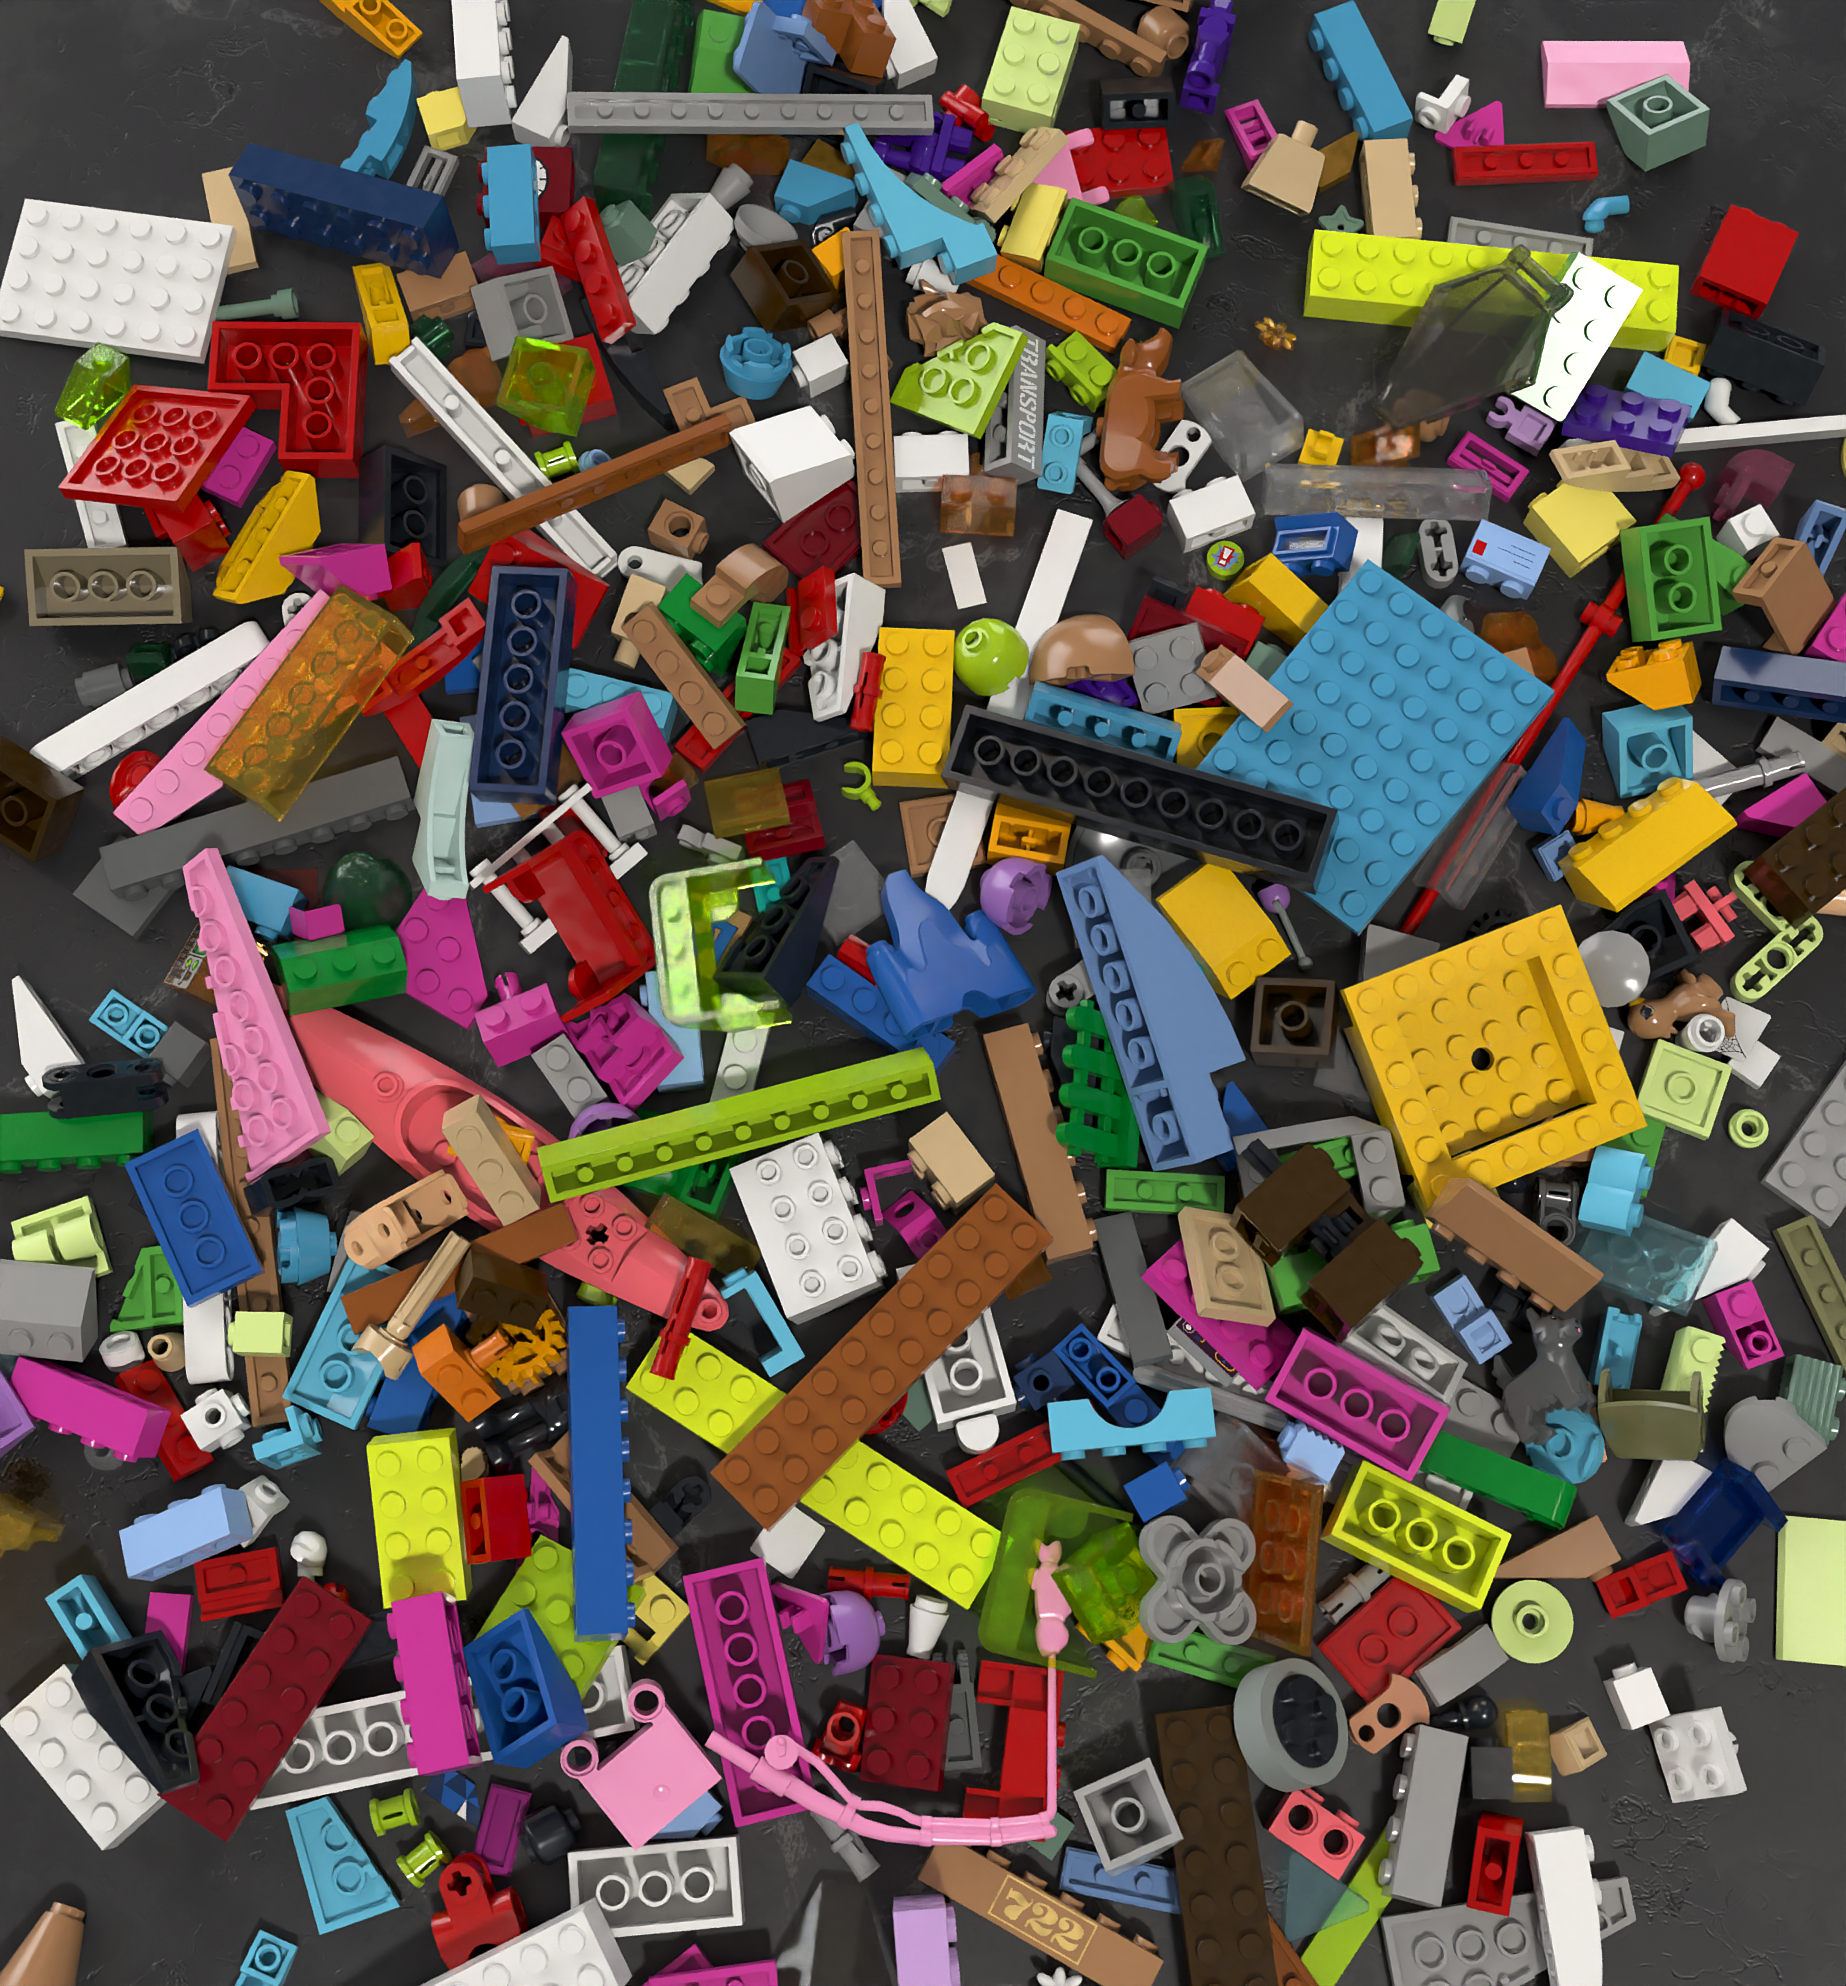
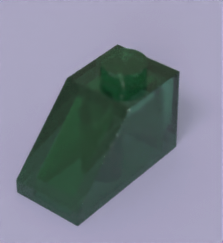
M1203 174L1167 183L1172 216L1179 236L1209 246L1206 260L1224 255L1225 251L1214 183Z

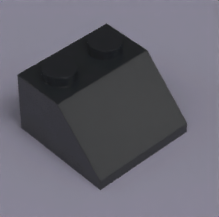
M834 60L832 66L810 62L802 94H883L887 77L879 78L851 73L845 63ZM796 135L814 142L820 139L838 150H841L840 144L844 143V135Z

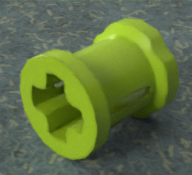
M569 440L563 442V447L543 454L540 451L534 453L540 471L550 482L551 478L571 471L575 474L580 472Z
M412 1788L405 1789L403 1795L379 1801L378 1798L369 1801L371 1821L378 1837L385 1835L386 1830L408 1823L412 1826L420 1824L419 1806Z
M428 1831L424 1835L425 1840L407 1856L400 1855L396 1859L398 1866L405 1876L418 1888L425 1884L424 1879L442 1863L448 1864L453 1860L447 1847L432 1831Z

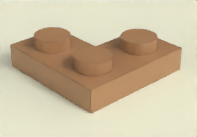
M697 377L663 389L665 400L679 432L724 413L732 422L731 431L756 422L744 397H739L710 408ZM731 436L729 439V444L733 443Z

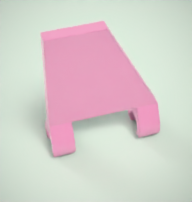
M1085 128L1066 135L1070 139L1069 142L1032 183L1060 187L1067 190L1069 202L1072 197L1093 205L1108 202L1110 198L1107 188L1103 186L1084 193L1081 192L1070 150L1094 143L1091 130Z

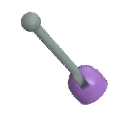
M1273 884L1259 891L1257 896L1262 906L1269 912L1279 914L1298 956V968L1304 972L1311 970L1313 962L1311 958L1305 955L1285 911L1291 898L1288 887Z

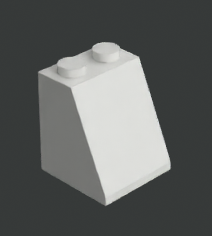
M811 406L736 428L730 432L744 474L783 523L856 476L852 461L856 458L853 449L845 439L841 441L837 439L834 435L836 431L828 417L824 414L819 417Z

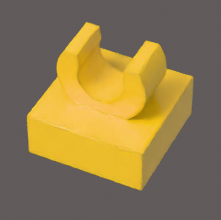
M1309 429L1297 467L1332 478L1344 439L1335 437L1333 433L1320 430L1318 432Z

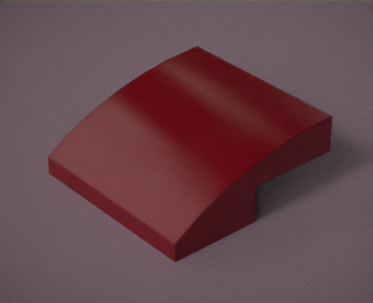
M809 779L735 795L751 864L826 848Z

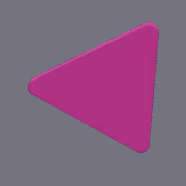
M1495 101L1460 119L1451 126L1446 134L1439 131L1436 132L1434 136L1435 142L1451 150L1454 147L1504 145L1502 103Z
M780 1582L774 1583L772 1591L783 1608L778 1613L782 1629L792 1625L794 1633L798 1634L813 1662L816 1664L821 1662L824 1654L830 1607L828 1600Z

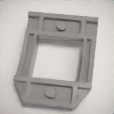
M1349 1116L1232 1137L1244 1198L1264 1181L1263 1177L1241 1155V1152L1257 1138L1278 1158L1276 1149L1307 1144L1308 1142L1314 1143L1349 1137L1364 1210L1375 1220L1381 1217L1388 1223L1405 1207L1391 1133L1387 1128L1356 1116ZM1304 1239V1240H1303L1298 1246H1296V1247L1305 1246V1245H1310V1244Z

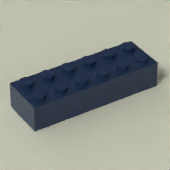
M248 143L228 174L249 225L261 231L268 230L285 235L290 239H300L314 243L322 248H332L346 252L354 257H364L378 261L386 266H396L413 271L418 275H428L439 279L443 276L460 247L444 197L440 194L253 143Z
M492 566L469 791L480 802L556 805L563 739L561 732L564 729L578 583L568 569Z

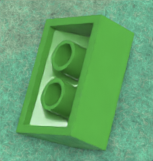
M1710 516L1620 530L1632 642L1654 641L1722 630Z

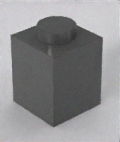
M175 1021L148 1058L162 1061L165 1075L162 1081L171 1087L178 1081L189 1088L212 1056L211 1047L207 1042Z

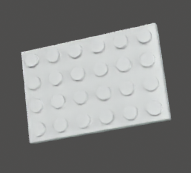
M25 199L0 289V336L204 364L212 335V322L216 319V311L219 307L237 232L232 225Z

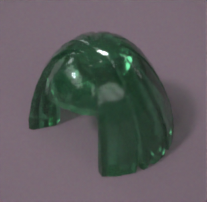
M352 852L342 857L335 866L330 868L322 887L321 899L323 907L334 904L341 906L345 931L388 924L394 930L401 924L404 916L407 915L412 907L413 901L411 897H413V892L406 873L392 860L386 858L377 860L366 852Z

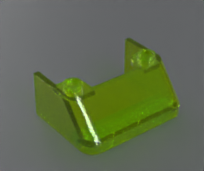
M761 857L664 874L656 878L651 884L649 901L661 1011L663 1016L672 1025L679 1028L735 1033L792 1023V1015L779 1000L750 1004L744 996L737 993L720 995L719 984L712 978L717 970L712 924L727 921L737 913L740 904L738 889L776 883L775 875Z
M1034 1488L1017 1490L1010 1497L979 1622L978 1637L984 1648L1000 1655L1095 1679L1097 1669L1094 1665L1056 1656L1055 1659L1041 1655L1035 1638L1038 1620L1036 1616L1031 1615L1035 1591L1031 1588L1035 1568L1039 1569L1041 1561L1038 1559L1041 1542L1048 1546L1050 1535L1061 1538L1078 1536L1086 1526L1089 1511L1132 1522L1133 1513Z

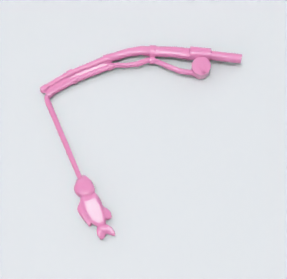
M1035 1538L1033 1542L1034 1550L1041 1561L1039 1569L1035 1567L1030 1568L1027 1573L1028 1583L1035 1591V1613L1038 1620L1035 1629L1037 1647L1041 1655L1044 1657L1048 1656L1047 1811L1040 1812L1038 1815L1000 1819L999 1817L980 1819L918 1816L883 1801L861 1800L860 1797L852 1794L821 1758L786 1735H776L770 1738L764 1748V1757L761 1756L760 1759L715 1731H712L704 1746L750 1773V1779L779 1797L785 1795L806 1809L837 1823L838 1827L844 1830L848 1828L861 1836L885 1842L931 1847V1845H991V1847H1000L1005 1844L1038 1839L1047 1840L1056 1837L1057 1828L1050 1823L1055 1818L1057 1811L1056 1655L1060 1653L1069 1641V1632L1065 1625V1620L1077 1606L1076 1592L1070 1571L1066 1569L1062 1572L1057 1564L1062 1554L1060 1541H1054L1049 1546H1046L1038 1538ZM797 1756L801 1757L818 1769L844 1798L847 1805L845 1806L816 1791L784 1769L791 1767L797 1760ZM856 1809L860 1811H880L899 1816L911 1824L920 1826L921 1829L889 1826L865 1819L856 1813Z

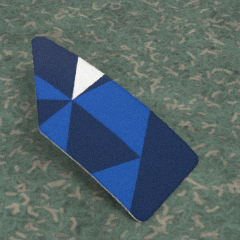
M456 1771L433 1776L426 1786L425 1792L469 1823L480 1828L482 1821L475 1785Z

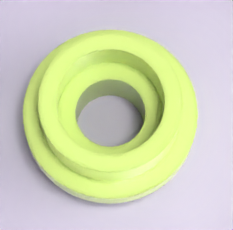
M1740 1110L1729 1120V1136L1740 1147L1755 1148L1762 1144L1768 1136V1123L1764 1116L1755 1110ZM1743 1123H1747L1752 1127L1753 1133L1751 1136H1747L1742 1132L1741 1126Z

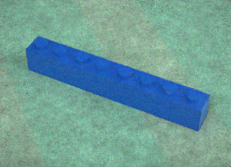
M617 1306L568 1307L565 1320L574 1642L625 1640L628 1635V1628H635V1603L627 1602V1586H633L634 1565L633 1560H626L625 1544H632V1520L624 1519V1503H630L631 1482L630 1478H623L622 1462H629V1438L621 1436V1422H627L628 1400L627 1397H620V1382H626L627 1367L626 1358H619L618 1343L625 1342L624 1318H617Z

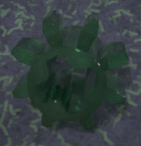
M423 315L410 325L414 330V334L410 337V343L415 337H418L440 362L453 352L450 342L455 339V336L439 316L431 320L430 317L427 318Z

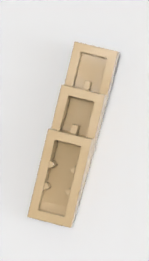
M1615 440L1553 449L1549 454L1565 484L1588 490L1642 492L1674 488L1681 479L1669 457L1619 448Z

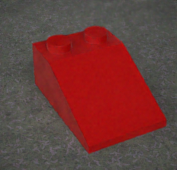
M527 529L491 545L468 592L488 605L492 566L568 569L578 583L572 648L576 649L610 585Z

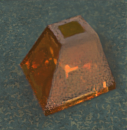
M1525 611L1489 613L1484 617L1480 634L1482 640L1502 654L1526 647L1535 677L1543 683L1555 679L1559 674V670L1555 665L1557 663L1556 657L1551 649L1542 642L1537 633L1539 631L1538 625Z

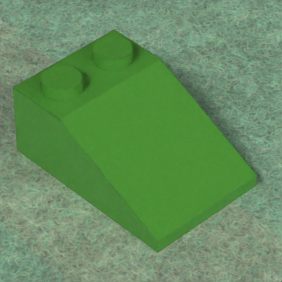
M706 9L697 16L688 93H755L733 70V55L740 45L745 29L746 17ZM726 134L753 140L756 134Z

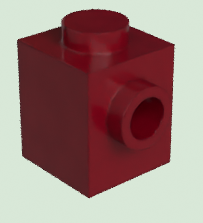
M1140 493L1105 518L1102 533L1122 558L1127 560L1160 536L1163 516L1157 505L1152 501L1147 502Z

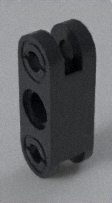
M143 1058L61 1066L50 1069L42 1075V1083L45 1089L60 1091L61 1096L54 1098L47 1104L49 1115L56 1119L150 1111L166 1105L169 1101L167 1086L157 1083L165 1076L162 1061L159 1059Z

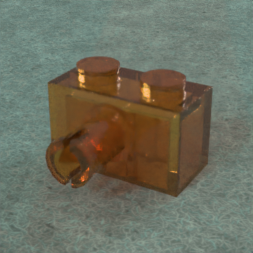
M980 452L970 456L969 476L943 474L940 532L1014 537L1017 479L991 477L990 474L984 472L985 453H983V464L980 465Z

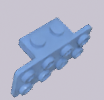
M754 1L751 11L745 18V29L740 45L733 55L734 72L755 93L802 94L808 64L814 62L832 66L837 52L826 41V36L816 31L812 26V21L798 14H792L791 18L777 16L764 2Z

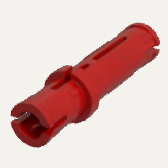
M691 1256L688 1257L665 1329L660 1330L659 1337H661V1341L649 1373L670 1380L675 1379L681 1355L685 1346H689L691 1338L688 1336L704 1292L707 1278L713 1267L712 1263Z

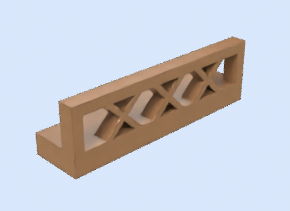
M568 1430L551 1449L535 1453L528 1462L571 1512ZM631 1492L630 1503H624V1519L632 1520V1544H625L626 1560H633L635 1583L653 1576L679 1548Z

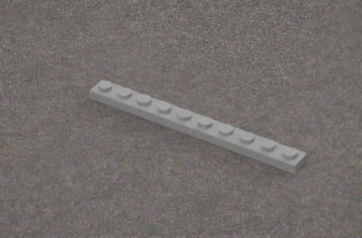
M567 92L568 133L844 135V127L857 122L865 135H933L934 131L932 95Z

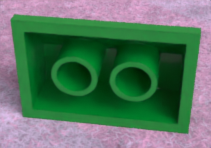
M388 924L345 931L312 941L304 939L271 946L289 1016L406 993L407 964L399 938Z

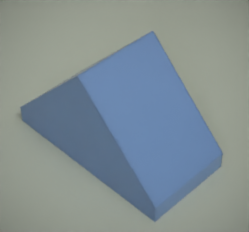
M1816 499L1799 520L1794 540L1806 542L1822 576H1824L1846 529V509Z

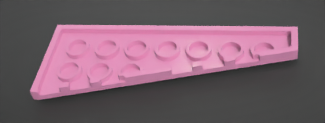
M320 589L117 807L113 814L137 835L161 829L181 816L182 813L200 801L207 799L216 793L217 790L234 779L239 778L266 758L268 759L333 714L346 708L347 705L354 701L346 688L347 685L375 665L385 670L400 658Z

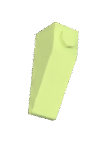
M314 1089L331 1133L307 1148V1150L315 1158H332L339 1177L365 1155L375 1136L347 1108Z

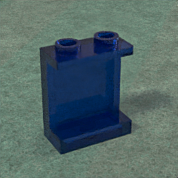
M1725 1458L1663 1531L1674 1544L1671 1547L1673 1553L1691 1566V1569L1688 1571L1689 1574L1704 1587L1708 1588L1712 1584L1721 1590L1726 1579L1720 1570L1759 1524L1762 1523L1772 1530L1779 1532L1788 1522V1519L1755 1473Z

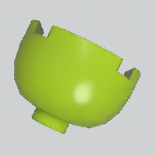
M983 618L973 621L961 630L954 641L953 668L960 681L977 695L993 696L1005 692L1009 689L1007 684L1015 676L1018 679L1021 678L1029 661V647L1026 641L1015 628L1000 619Z

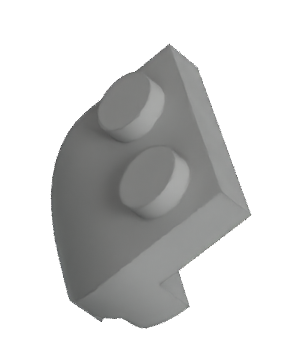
M1756 1396L1748 1397L1735 1404L1724 1418L1723 1440L1730 1463L1764 1495L1827 1449L1825 1439L1797 1415L1795 1405L1781 1397H1776V1400H1758Z

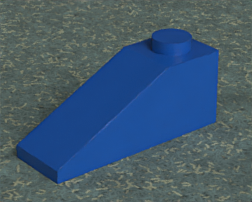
M1564 717L1506 805L1520 826L1525 830L1558 836L1578 806L1586 740L1570 718Z

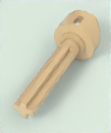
M450 1231L388 1322L387 1327L368 1324L351 1351L362 1354L371 1352L379 1360L384 1369L385 1376L398 1380L414 1356L412 1349L407 1346L408 1343L405 1339L410 1335L471 1243L454 1231Z

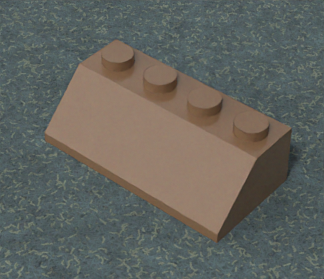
M1450 1178L1424 1215L1427 1220L1433 1223L1430 1229L1436 1235L1447 1242H1451L1453 1238L1466 1247L1463 1253L1468 1258L1481 1266L1486 1262L1498 1270L1495 1276L1500 1281L1513 1289H1516L1518 1285L1531 1294L1528 1300L1547 1313L1551 1309L1566 1312L1604 1276L1603 1272L1472 1178Z

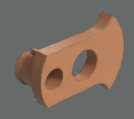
M1389 1673L1387 1688L1347 1719L1350 1740L1366 1751L1375 1754L1415 1723L1429 1725L1430 1713L1424 1694L1409 1679ZM1385 1703L1393 1704L1399 1712L1398 1722L1389 1728L1383 1727L1377 1719L1378 1709ZM1363 1725H1366L1369 1729V1740H1361L1359 1737V1729Z

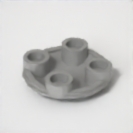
M1614 930L1598 932L1581 943L1578 949L1600 1006L1606 1008L1624 1006L1640 997L1650 975L1649 957L1641 943L1629 934Z

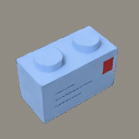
M1482 519L1458 571L1464 573L1469 580L1475 583H1487L1499 588L1508 597L1527 600L1535 587L1551 548Z

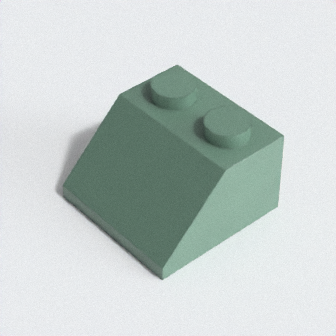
M1668 74L1606 101V107L1624 154L1645 172L1706 146L1710 109Z

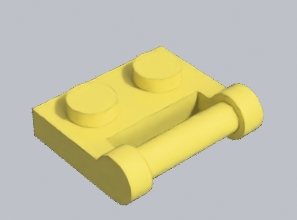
M655 1574L634 1584L644 1588L647 1594L635 1614L656 1633L647 1642L633 1628H628L627 1637L625 1640H621L636 1653L634 1658L642 1666L654 1656L690 1614L689 1605Z

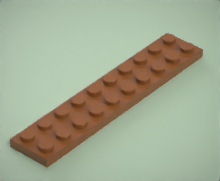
M995 1183L746 1435L710 1474L770 1532L1054 1241V1237Z

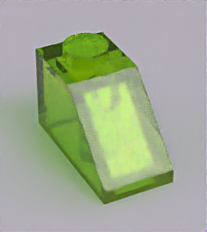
M97 342L75 362L55 407V415L87 431L129 392L130 358Z

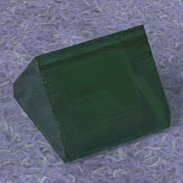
M135 643L125 656L126 663L133 677H152L171 666L172 654L170 649L172 644Z

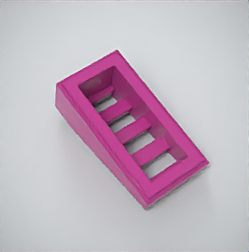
M1258 99L1224 110V116L1249 173L1271 139L1277 135ZM1252 117L1256 118L1255 120L1249 121L1244 124L1239 123Z

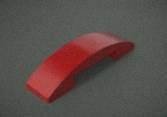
M467 598L438 619L443 628L388 668L382 670L375 665L346 686L365 717L393 708L423 692L453 670L477 646L485 635L486 621L470 598Z

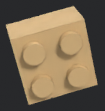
M945 1112L908 1140L907 1156L911 1161L912 1171L920 1180L925 1177L929 1180L933 1189L931 1195L943 1211L950 1208L956 1216L993 1186L995 1173L948 1112Z

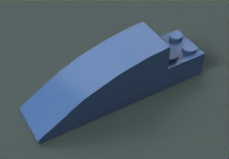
M1103 855L1056 872L1153 1172L1195 1164L1233 1150L1230 1128L1224 1120L1218 1101V1092L1212 1083L1209 1073L1244 1061L1246 1058L1221 1003L1192 954L1167 920Z

